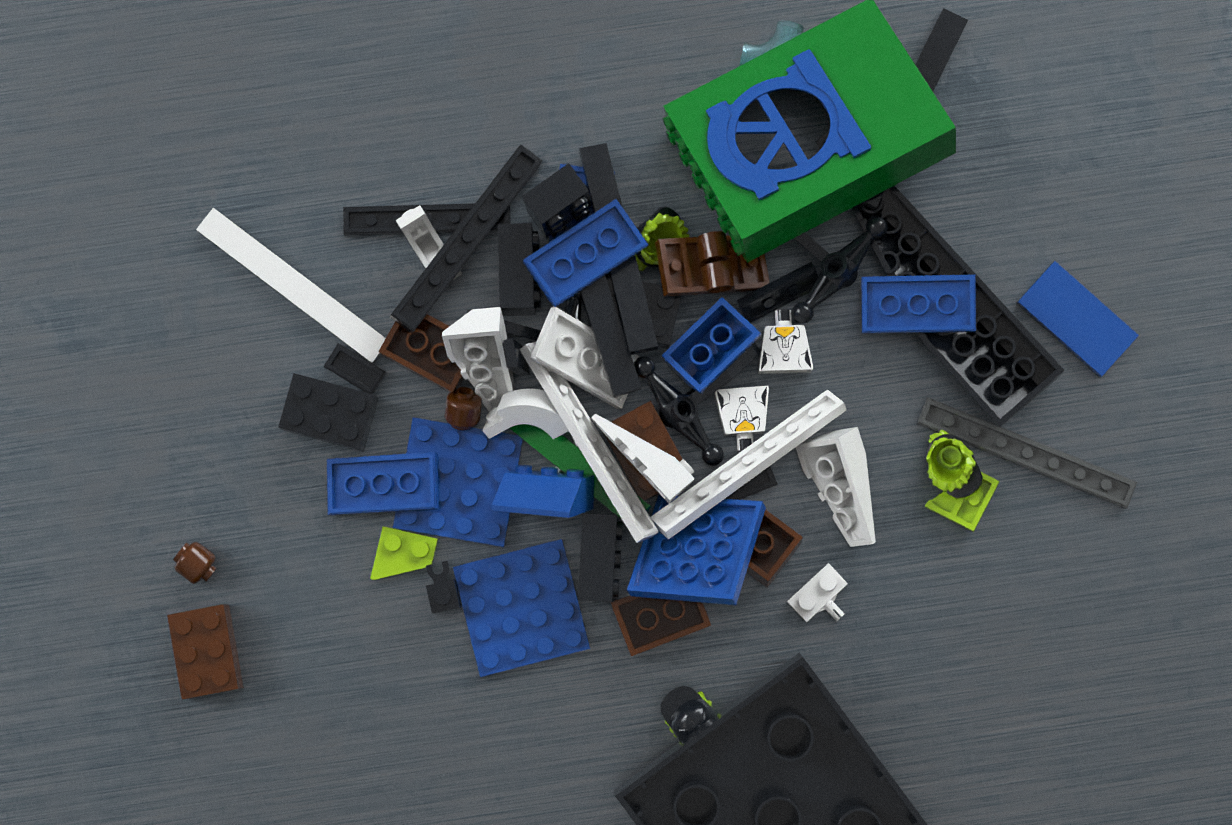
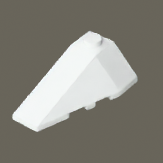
M501 307L472 309L442 332L447 357L452 363L455 362L461 369V375L465 380L468 379L475 388V394L482 398V403L489 412L498 407L502 395L515 390L513 371L506 366L502 345L503 340H507V334Z
M597 414L591 417L597 427L668 504L694 481V477L691 474L695 471L684 459L679 462L670 454Z
M858 427L836 430L803 441L796 447L803 472L808 479H813L820 491L818 493L819 498L822 502L826 500L833 511V520L849 546L874 544L876 540L867 459Z

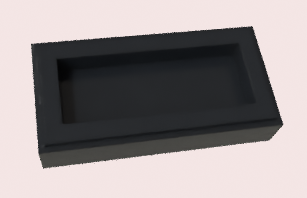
M339 343L323 366L362 391L374 394L387 373Z

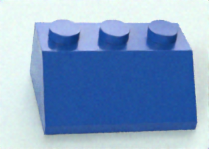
M721 297L661 356L676 375L701 394L761 336V333Z
M517 465L515 470L504 474L492 503V511L565 518L579 515L594 509V475H585L584 470L569 469L567 473L558 472L556 467H543L541 471L532 470L531 465Z

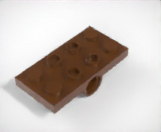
M723 231L708 232L698 237L658 239L655 242L664 297L755 291L770 283L765 254L747 263L742 254L737 256L730 243L732 240L730 235H726Z

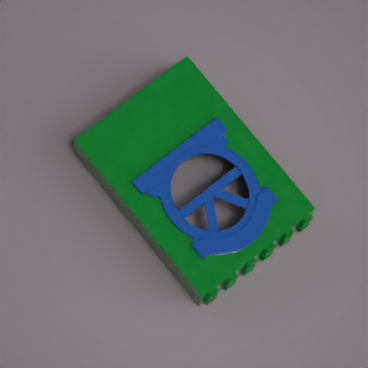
M874 0L863 1L663 106L666 117L662 118L667 129L666 135L673 146L677 145L680 151L678 154L683 165L690 167L693 173L691 177L696 187L703 189L706 195L704 199L709 209L716 211L719 217L717 221L722 231L729 233L732 239L730 243L737 256L742 254L747 263L956 153L955 125ZM783 89L807 92L819 99L829 114L830 131L827 140L819 152L809 160L769 97V93ZM757 100L770 121L740 122L739 118L743 111L752 102ZM736 134H776L756 164L751 163L742 155L735 139ZM784 144L797 166L787 169H768L769 164Z

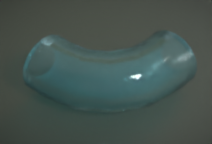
M778 21L773 37L768 42L760 45L744 43L739 66L802 34L804 27L791 21Z

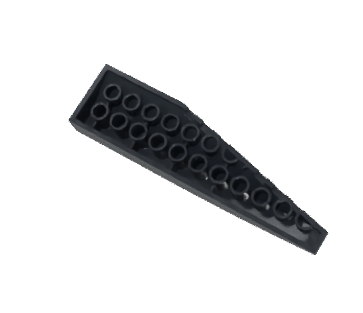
M830 129L816 141L820 149L826 142ZM895 185L884 191L876 210L861 203L852 207L864 232L866 231V223L871 217L880 216L886 220L887 232L880 238H874L871 246L887 276L975 275L976 332L918 334L926 347L999 427L1064 373V369Z

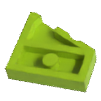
M981 472L983 476L982 485L972 495L957 499L943 491L934 499L929 500L925 508L974 532L1000 481Z
M383 526L370 579L379 580L424 569L427 565H432L438 539Z

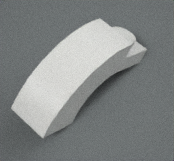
M419 205L414 209L406 211L396 222L424 267L427 268L444 244ZM459 271L454 279L462 275L461 271Z
M519 389L502 395L499 406L487 414V420L482 430L489 439L519 424L539 427L548 433L552 439L568 432L567 427L546 392L540 389Z

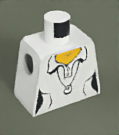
M775 310V326H765L763 329L758 374L811 373L813 363L805 326L792 325V310Z
M769 386L718 389L714 392L724 436H736L737 451H743L754 443L753 434L765 432Z

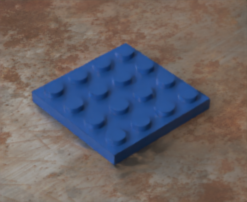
M413 417L406 454L436 452L438 454L439 509L395 512L393 528L504 547L510 512L492 511V503L504 474L515 470V466L519 465L523 439L518 435L502 432L489 439L482 431L483 429L471 427L469 430H457L449 423Z
M658 495L652 516L668 505V502L661 495ZM724 499L670 539H667L658 530L656 535L643 540L627 588L629 595L634 597L737 605L766 507L763 501Z
M562 539L453 567L480 677L590 649Z

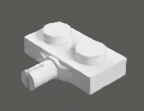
M828 563L793 595L787 603L806 623L817 613L824 610L837 622L845 613L834 601L837 594L848 583Z

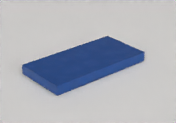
M615 199L525 258L523 264L553 307H558L647 248L649 244L618 200Z
M1056 261L1047 268L1017 302L1021 308L1099 377L1106 373L1139 336Z
M975 275L861 277L862 334L976 332Z
M436 452L327 459L328 515L439 509L438 454Z

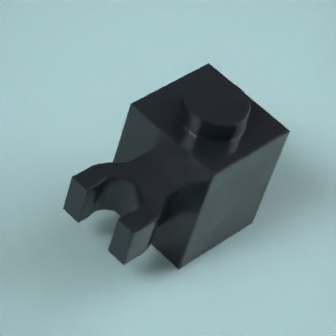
M448 561L442 562L443 572L438 575L433 572L432 565L426 566L427 573L434 582V584L426 585L432 614L462 608L456 580L448 581L447 579L449 573Z

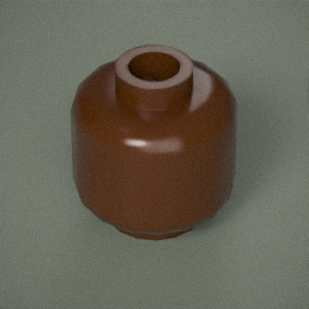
M460 387L454 393L450 392L446 397L444 415L446 421L457 430H469L471 427L476 426L481 417L482 398L468 387Z
M186 542L173 559L176 562L174 567L176 572L193 584L198 583L201 579L207 582L217 569L213 566L216 559L215 555L198 542L191 544Z

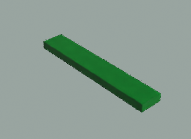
M519 424L510 427L513 432L564 473H567L569 469L584 470L585 475H594V497L620 517L581 450L563 435L552 439L544 430L533 425ZM638 496L645 510L648 512L652 506H650L647 502H645L642 498Z

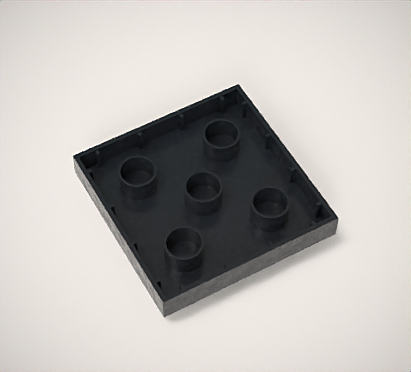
M800 653L614 790L615 797L636 825H927Z

